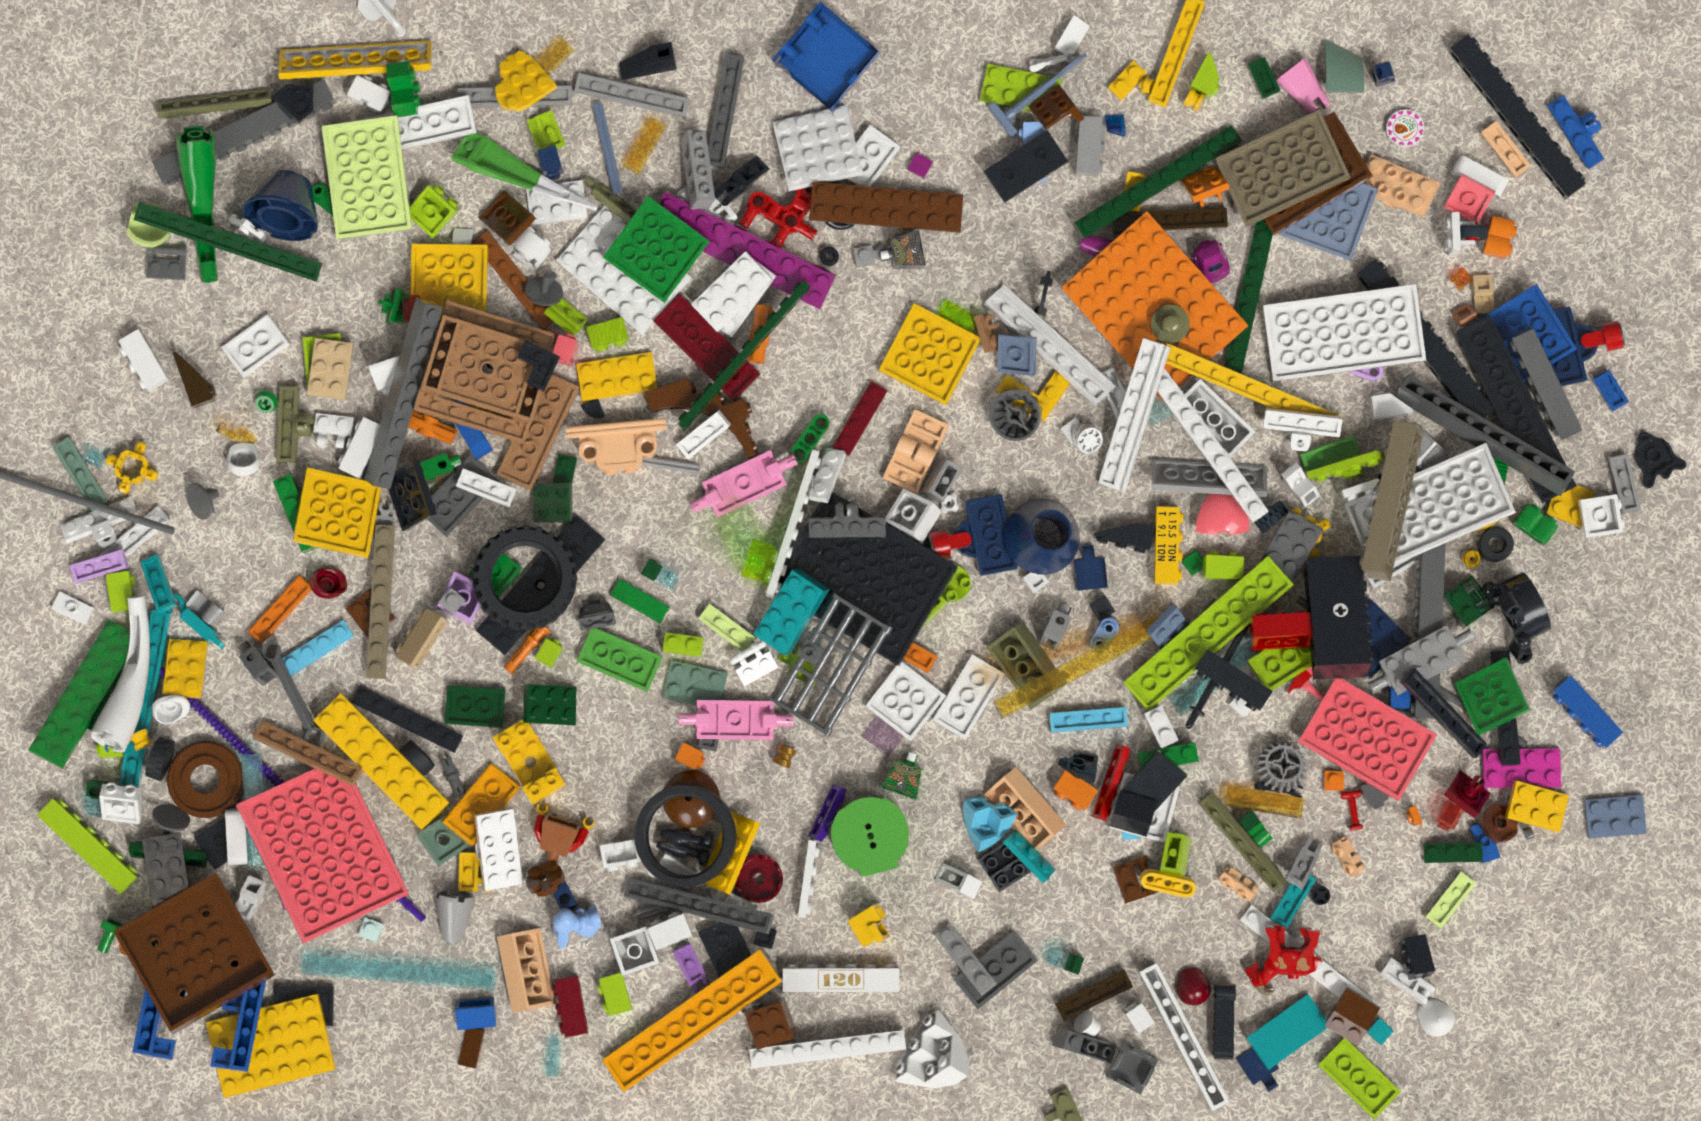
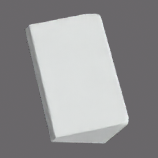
M1073 15L1056 44L1055 50L1061 54H1064L1067 49H1074L1076 51L1090 26Z

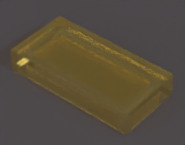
M560 37L536 62L550 76L575 50Z

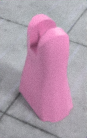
M1306 58L1276 80L1309 114L1318 110L1313 103L1315 99L1318 100L1324 109L1330 106L1329 99Z

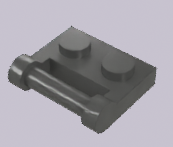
M187 246L147 247L146 278L185 280ZM154 254L180 255V260L154 259Z

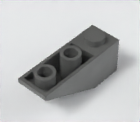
M1057 1027L1052 1046L1110 1064L1112 1063L1117 1046Z

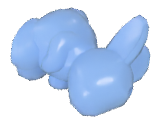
M595 904L590 905L587 910L580 907L576 909L575 914L570 909L562 908L553 917V932L557 936L558 946L562 949L568 943L569 932L575 931L580 936L591 938L597 933L598 929H601L600 917Z

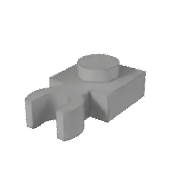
M872 245L853 248L856 267L875 265V259L880 260L879 251L886 250V246H879L876 250H873Z
M383 502L379 503L378 508L381 516L376 515L373 535H375L376 525L394 526L395 518L389 517L394 510L392 503H390L388 510H383Z

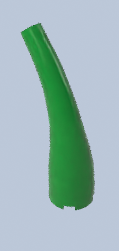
M203 126L184 127V132L180 133L177 131L176 145L178 165L188 199L190 215L192 219L214 226L213 208L216 171L214 131L211 128L209 131L203 130ZM195 241L201 281L203 283L217 281L218 272L215 247Z

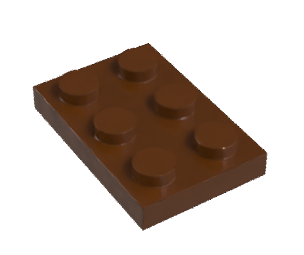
M505 190L478 217L509 246L537 219Z

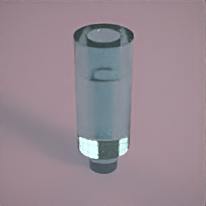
M551 1038V1045H547L545 1076L559 1077L561 1046L558 1045L559 1038Z

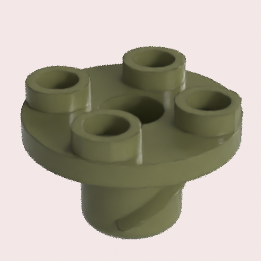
M1176 305L1160 307L1153 314L1151 320L1153 334L1165 343H1175L1182 340L1186 336L1190 325L1187 313Z

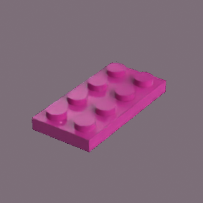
M1560 748L1520 749L1521 765L1503 767L1500 765L1499 749L1482 750L1483 779L1485 781L1483 788H1512L1514 781L1538 787H1561Z

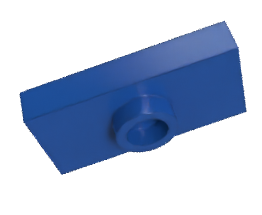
M1610 369L1592 379L1611 412L1629 402Z
M1480 824L1470 826L1474 842L1483 843V862L1481 864L1501 858L1496 843H1493L1485 835Z

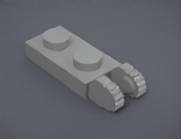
M1309 836L1300 849L1285 879L1301 889L1304 888L1323 846L1319 842L1314 852L1308 850L1312 843V838Z

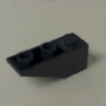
M672 42L652 45L620 62L621 80L677 70Z
M1135 523L1096 532L1093 538H1097L1096 542L1102 544L1112 542L1115 543V547L1126 549L1128 546L1134 548V552L1145 554V551H1150L1155 528Z

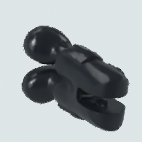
M660 828L659 835L668 839L670 837L672 841L671 843L657 841L656 848L686 859L688 855L698 860L700 866L706 867L710 851L690 847L689 844H696L710 849L714 832L707 831L703 836H694L691 830Z

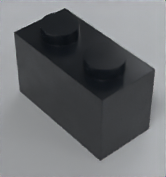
M1426 934L1406 937L1398 943V953L1403 958V971L1407 975L1408 980L1429 977L1436 971Z

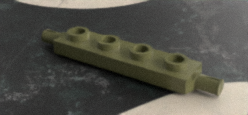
M588 176L584 183L592 188L590 194L599 203L609 208L612 214L621 218L627 225L636 213V210L617 194H613L612 190L605 184L597 183Z

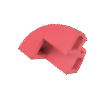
M1209 494L1199 511L1195 529L1196 532L1209 535H1217L1219 532L1235 535L1250 530L1248 516L1232 495Z

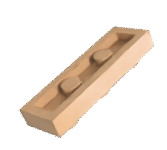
M1497 121L1480 133L1514 178L1531 167Z

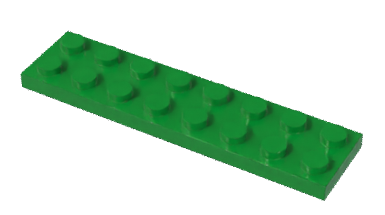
M110 620L107 621L29 747L28 751L63 769L124 669L130 643V630Z

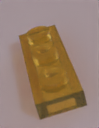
M649 117L622 166L640 175L667 125Z

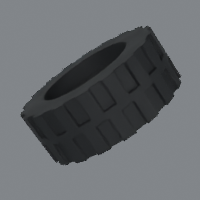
M161 736L157 738L148 758L145 770L146 777L158 781L163 780L173 757L175 741Z

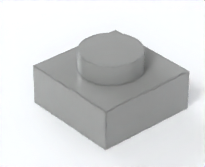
M450 588L438 603L453 616L466 600Z

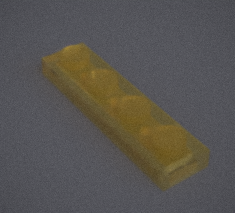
M1230 785L1227 787L1225 806L1299 819L1302 817L1304 798Z

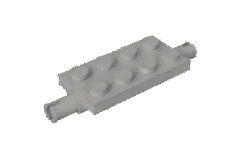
M1446 625L1379 661L1383 670L1382 676L1367 683L1369 688L1377 684V686L1370 690L1374 694L1386 686H1391L1398 696L1407 691L1400 682L1410 668H1415L1428 680L1464 661L1465 657L1461 651V646L1475 640L1474 634L1466 638V636L1472 633L1471 629H1467L1465 632L1454 636Z

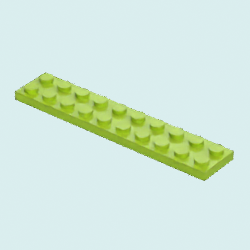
M1267 556L1125 680L1123 684L1149 712L1196 671L1195 667L1207 649L1213 653L1219 651L1251 623L1252 616L1262 613L1294 584L1272 559Z

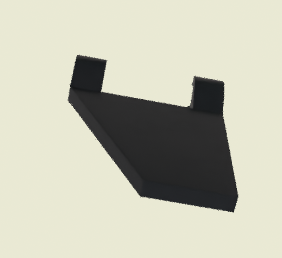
M1047 271L1046 277H1041L1040 285H1044L1040 306L1034 309L1037 315H1042L1043 317H1046L1047 313L1044 303L1048 286L1052 287L1053 279L1050 278L1051 271Z

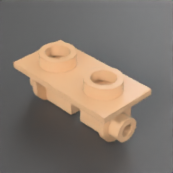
M1344 836L1330 844L1334 855L1339 858L1343 865V870L1350 878L1365 870L1358 854L1351 856L1350 853L1355 851L1349 838L1346 839Z
M1227 866L1218 880L1224 887L1235 891L1241 899L1250 902L1259 890L1257 884L1247 877L1241 882L1239 879L1243 874L1233 867Z

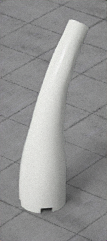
M144 595L127 598L130 617V643L126 663L113 693L90 732L91 738L102 746L105 744L114 746L112 751L124 752L133 736L142 710L150 659V634Z

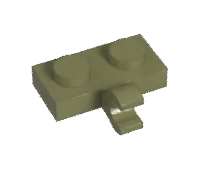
M1068 1088L1050 1095L1056 1110L1044 1115L1046 1121H1053L1057 1118H1060L1061 1121H1083Z

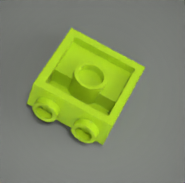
M439 184L428 185L410 206L411 219L432 239L436 238L445 225L450 223L460 211L458 201L453 197L448 198L444 194V188Z

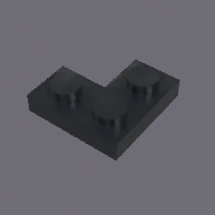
M525 340L517 359L534 366L526 384L544 392L560 356Z

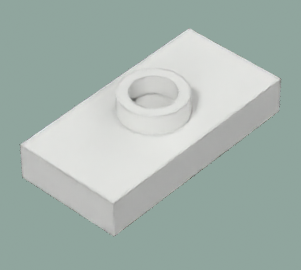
M60 591L51 609L84 625H87L95 609Z

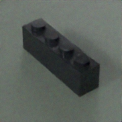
M1209 649L1206 650L1195 667L1198 670L1196 673L1198 676L1205 680L1207 677L1214 681L1212 685L1220 690H1223V688L1230 691L1229 696L1237 701L1241 698L1247 702L1245 706L1254 712L1256 709L1261 711L1273 692Z

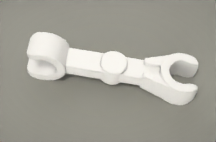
M1067 49L1063 55L1051 56L1044 60L1031 59L1028 62L1030 71L1036 72L1047 65H1055L1062 61L1071 63L1076 59V56H1068L1075 54L1074 49Z

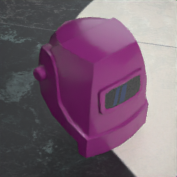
M1216 240L1202 241L1194 249V255L1191 256V259L1194 260L1195 266L1210 283L1218 282L1230 274L1229 262L1222 248V243H1218Z

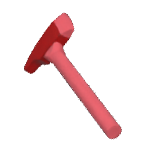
M1312 666L1296 676L1287 692L1290 694L1292 690L1302 688L1311 693L1320 702L1325 696L1309 680L1312 677Z

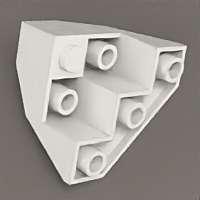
M939 1010L928 1014L919 1026L896 1065V1082L928 1088H939L956 1085L968 1076L969 1059L963 1041Z

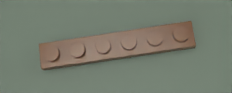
M263 720L253 734V739L352 787L363 772L361 767Z

